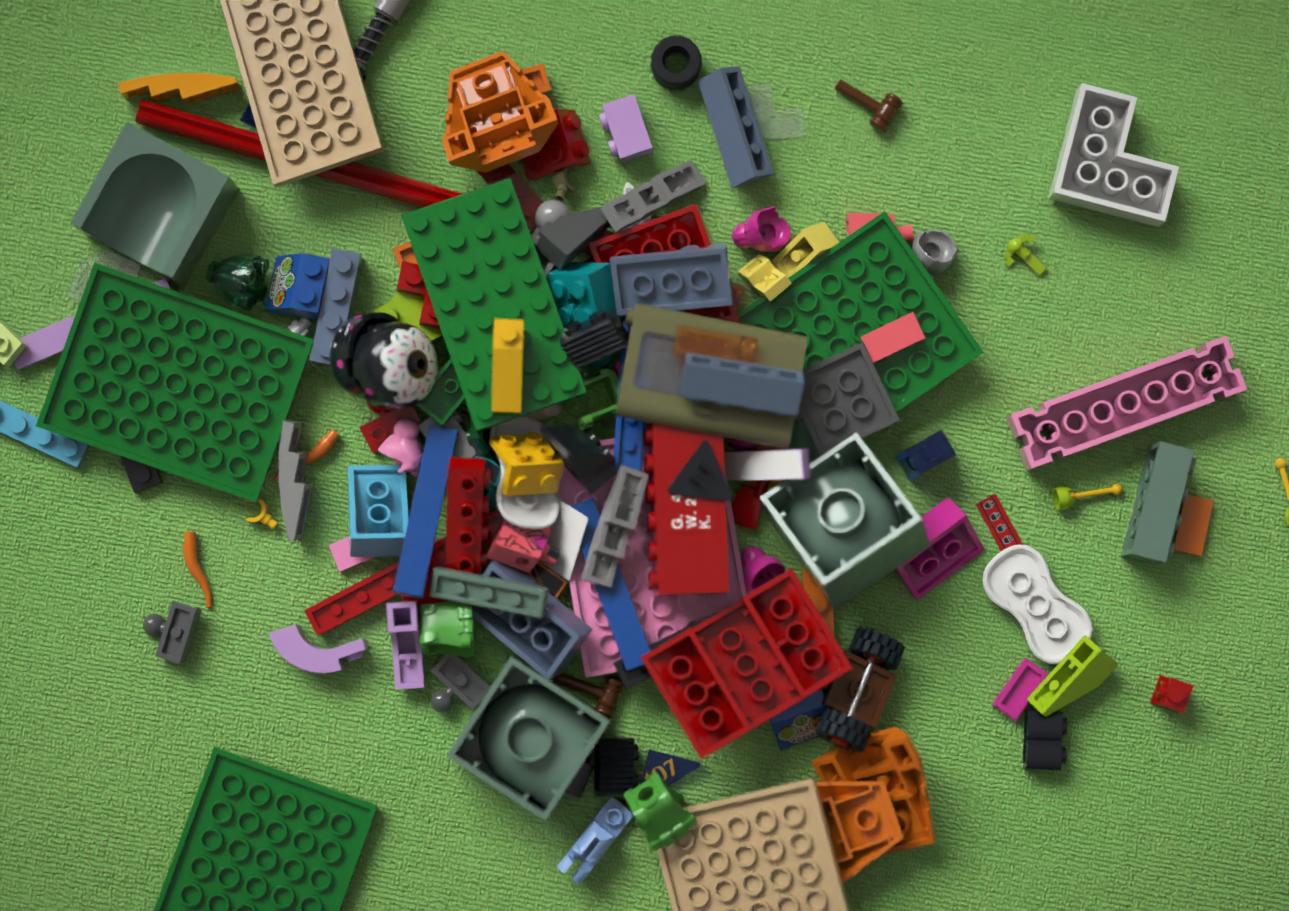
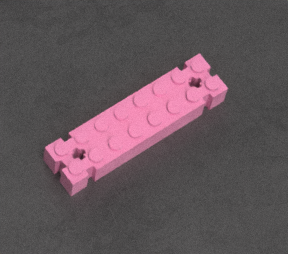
M1227 336L1199 346V354L1196 353L1195 348H1191L1043 402L1038 406L1040 412L1035 413L1033 407L1006 417L1013 438L1021 437L1024 447L1018 449L1026 471L1053 461L1051 456L1053 453H1056L1057 458L1061 459L1215 402L1214 394H1216L1219 401L1247 390L1240 369L1232 370L1229 360L1235 356ZM1209 370L1211 376L1203 378L1202 372ZM1042 426H1045L1044 430L1049 428L1051 431V435L1047 437L1048 440H1045L1046 437L1042 438L1040 432L1043 430Z

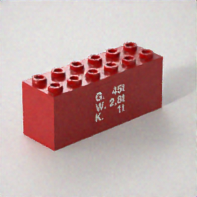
M649 422L645 426L644 446L649 445V454L644 458L645 473L650 474V484H647L645 488L646 503H651V513L646 516L647 532H652V542L647 545L648 561H653V571L648 574L649 590H654V596L728 593L726 500L675 495L668 492L669 486L704 440L709 442L725 477L723 437Z

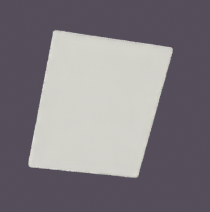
M558 499L560 506L559 515L556 522L550 526L551 533L546 544L560 550V554L553 566L541 560L539 561L570 581L588 517Z

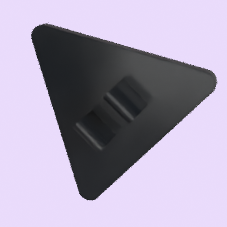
M707 440L702 441L669 486L668 492L670 494L728 501L732 499V493Z

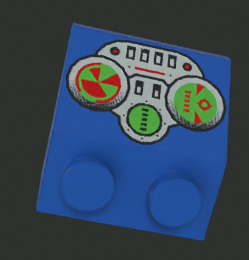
M304 253L276 256L264 311L318 322L330 258Z
M822 689L769 720L780 751L819 737V735H816L815 730L823 710L828 709L821 705L824 699Z

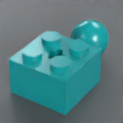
M569 262L563 269L556 268L546 274L549 288L564 328L574 321L581 323L589 320L588 318L598 310L606 312L614 309L617 314L610 263ZM614 354L587 366L591 368L605 367L612 361Z

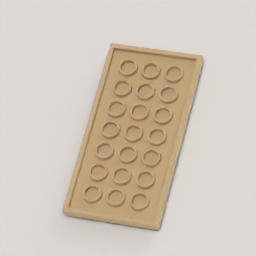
M220 0L271 180L276 188L384 151L339 0Z

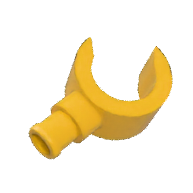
M259 498L258 503H260L262 508L260 515L245 520L252 523L261 522L273 530L278 522L268 513L266 502ZM245 499L243 502L251 503L252 501Z

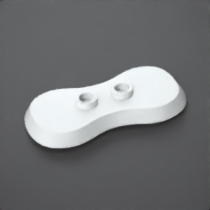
M523 416L491 427L490 437L500 436L501 434L521 435L528 432H536L542 435L540 429L544 425L537 420ZM496 453L501 465V479L497 488L496 501L503 518L512 525L523 528L541 529L553 525L558 518L560 509L556 493L505 496L501 491L506 464Z
M1018 544L1004 549L988 563L983 572V585L988 597L998 606L1016 617L1023 627L1030 649L1039 659L1049 664H1059L1084 635L1091 639L1093 629L1088 613L1079 604L1064 596L1057 589L1050 576L1048 566L1038 551L1027 545Z

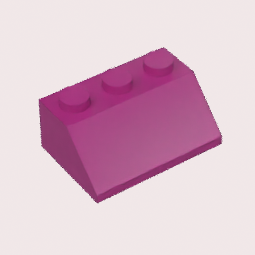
M949 497L921 517L930 546L893 570L916 601L985 550L966 514Z

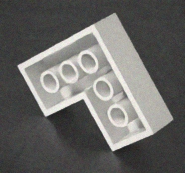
M1081 83L1075 92L1049 199L1155 227L1161 226L1166 221L1179 166L1124 152L1137 97Z

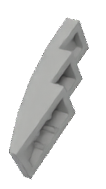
M692 160L656 175L649 182L639 185L625 195L607 202L600 209L614 231L618 232L677 202L703 187L706 182Z
M285 420L282 424L279 447V489L288 540L296 541L303 539L313 483L303 481L308 452L297 450L302 422Z
M620 466L588 552L581 577L582 581L604 588L612 587L618 560L623 559L630 531L635 530L649 474L626 466Z

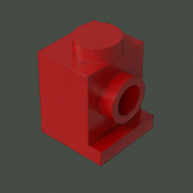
M1159 675L1150 702L1175 712L1184 713L1194 685L1172 677Z

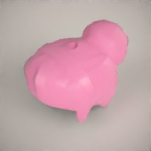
M410 419L398 421L394 427V434L382 443L378 451L387 457L396 459L394 465L402 464L398 473L409 471L414 477H418L424 450L417 439V435L420 432L419 426Z

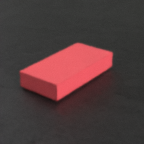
M912 312L861 336V339L872 363H875L925 339V336Z

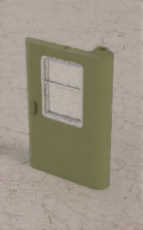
M635 303L634 308H628L625 325H630V335L615 416L788 449L795 415L778 416L772 411L761 409L760 411L753 412L737 405L723 407L707 400L693 402L680 396V382L686 352L802 372L807 346L806 336Z

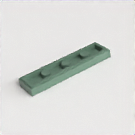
M436 566L433 569L430 597L543 619L545 617L549 588Z

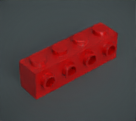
M450 457L447 483L445 568L480 575L481 567H487L486 555L488 550H482V540L488 541L489 524L483 523V514H489V496H484V487L490 486V469H485V459Z

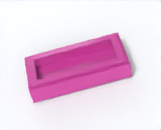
M1023 658L991 705L1012 720L1017 721L1030 703L1027 698L1049 674L1027 658Z

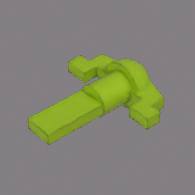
M1024 233L1009 241L1003 255L1007 259L1004 263L1008 267L1015 261L1011 258L1015 253L1039 276L1046 269L1023 245L1026 240L1031 244L1036 239L1033 234L1028 236Z

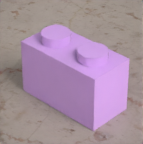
M635 94L603 104V114L599 115L603 131L609 130L612 140L608 141V146L612 157L618 156L621 164L652 154L653 147Z

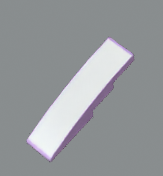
M808 449L724 451L727 480L810 478Z

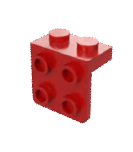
M555 109L554 112L558 125L540 152L521 159L528 180L535 181L565 167H584L591 164L589 147L584 141L581 131V120L575 110Z

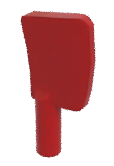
M758 480L755 489L747 485H743L731 504L736 525L751 529L758 527L759 515L763 504L760 497L766 493L770 480Z

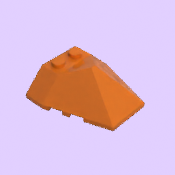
M504 51L450 71L447 97L449 107L448 113L445 115L447 123L446 134H443V144L450 165L489 172L540 152L558 125L557 117L550 99L537 89L536 84L523 74L522 70Z
M891 727L871 733L862 753L836 746L811 762L821 782H885L904 836L902 840L885 852L886 854L935 843L936 836L922 760L909 735L897 727Z
M884 781L816 782L843 883L904 838Z

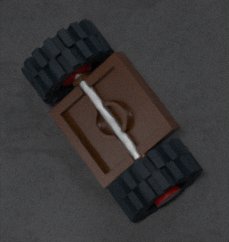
M858 627L849 646V652H843L853 669L829 684L821 704L829 709L823 710L815 732L816 735L826 739L829 743H834L838 747H844L846 750L862 753L872 729L877 727L897 675L889 671L890 669L892 671L897 670L905 646L898 642L897 639L890 638L887 634H881L880 631Z

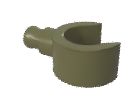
M565 167L553 173L552 180L556 189L555 200L562 202L568 193L578 190L579 187H572L566 178L567 173L575 171L572 167Z

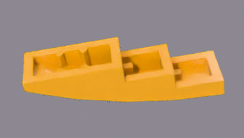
M208 73L161 74L118 83L120 93L126 100L150 93L156 102H160L181 95L186 105L241 89L236 77Z

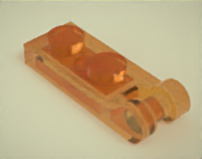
M677 325L672 356L685 358L686 352L754 364L755 360L752 358L753 350L757 348L758 340L747 336ZM734 346L742 348L741 356L733 355Z

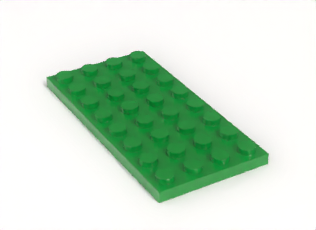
M511 178L401 215L476 432L587 394L579 369L576 368V364H572L569 356L566 355V351L563 350V346L560 345V339L563 333H565ZM494 319L524 320L525 337L521 413L492 412Z

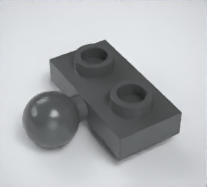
M172 601L166 621L159 614H150L145 618L143 629L146 634L152 637L162 634L156 651V657L185 665L202 609Z
M446 654L431 670L447 686L445 690H438L431 697V706L439 713H445L452 708L455 695L474 710L491 688L461 658L455 655Z

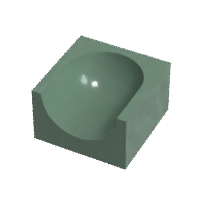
M127 122L73 217L71 224L90 238L185 288L239 188L228 175Z
M857 432L809 464L810 478L784 480L760 497L771 523L834 610L930 546L922 518Z
M511 656L450 749L447 757L546 821L610 722V719L553 681L547 680L539 672L516 657Z

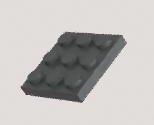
M863 342L802 370L804 386L798 410L820 456L856 432L862 439L900 421Z

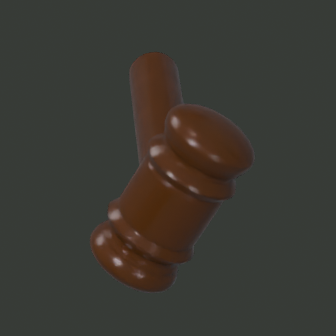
M841 79L835 87V90L874 112L873 118L869 120V124L879 132H886L887 126H890V122L903 105L902 100L895 94L887 93L885 99L880 103Z
M564 673L554 677L553 680L555 683L598 698L594 709L606 717L613 716V710L616 708L615 706L623 687L621 680L612 676L605 678L606 683L602 685L603 688Z

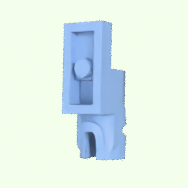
M610 797L557 867L565 873L575 859H580L582 865L572 877V880L580 885L634 816V813L616 798Z

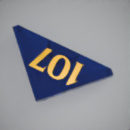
M649 749L640 784L649 779L650 775L658 772L661 778L670 785L699 768L701 763Z

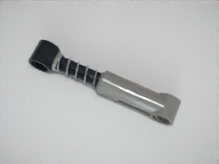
M377 0L373 9L376 15L370 18V25L364 27V35L358 37L359 43L353 47L355 48L354 52L363 82H365L367 77L365 69L366 65L369 64L367 62L371 54L375 55L373 51L377 44L381 45L379 41L383 35H386V29L389 25H392L391 22H398L410 0Z

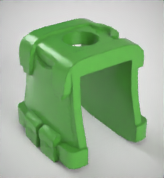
M603 369L599 371L600 374L583 380L586 390L604 383L613 404L608 408L580 418L574 424V426L580 427L585 432L590 430L595 422L607 417L608 419L616 417L619 379L611 369Z
M448 601L419 606L420 649L423 654H449L464 658H474L476 626L472 605Z
M655 772L648 777L649 779L623 794L636 817L637 824L645 831L648 845L652 850L657 851L664 845L668 847L677 842L676 838L681 839L688 834V829L695 826L697 820L692 812L680 806L685 800L680 791L670 787L658 772Z

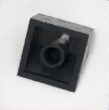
M544 426L540 429V432L551 448L563 460L564 467L590 494L594 493L618 473L612 464L615 461L614 456L605 446L600 449L602 445L592 432L587 435L577 426Z

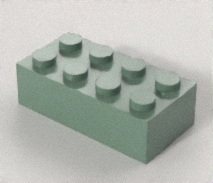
M1162 441L1148 446L1121 556L1153 565L1166 563L1167 559H1171L1175 543L1171 542L1173 532L1178 531L1182 520V514H1178L1181 502L1185 503L1189 492V486H1185L1187 477L1192 475L1196 464V458H1192L1194 450Z

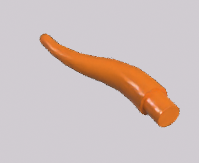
M331 429L308 452L306 465L323 458L335 446L333 444L340 435ZM279 471L274 476V481L279 480Z
M184 532V543L182 545L185 563L191 575L201 586L206 598V607L210 609L212 606L211 591L207 578L198 562L196 532Z

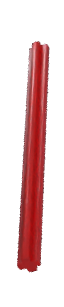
M142 99L139 103V110L135 117L137 124L266 161L258 133ZM354 161L313 175L422 208L462 195V193Z

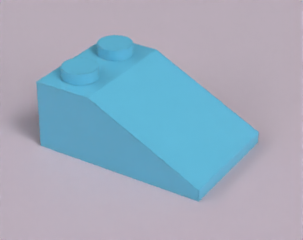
M402 465L348 466L350 557L401 556L409 520L406 472L398 473Z

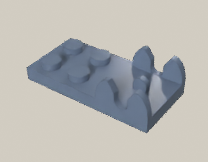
M716 242L706 248L689 245L676 251L614 256L610 258L618 316L627 315L628 308H634L635 303L674 311L729 306L733 304L726 243Z

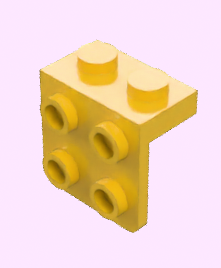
M528 432L521 435L501 434L500 436L490 437V446L506 464L501 491L505 496L558 493L564 462L542 435L536 432Z

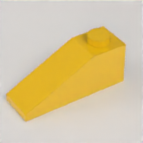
M494 319L492 412L521 413L525 337L524 320Z

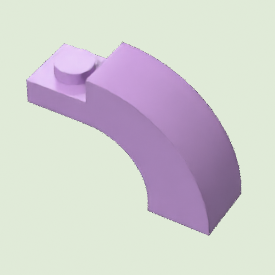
M416 601L386 603L388 632L391 636L395 690L424 688V654L420 649L418 604Z
M299 624L269 633L274 647L288 662L310 672L332 673L345 670L342 662L343 658H346L347 662L362 658V652L369 650L365 639H359L332 649L318 648L305 638Z

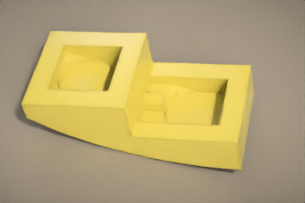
M758 254L738 271L746 282L770 302L792 284L784 273L776 269L771 261L761 254Z

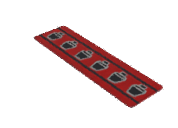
M996 494L976 504L1001 551L1014 545H1023Z

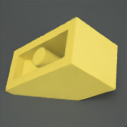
M822 222L804 228L771 262L776 269L789 278L838 244L839 241L827 224Z

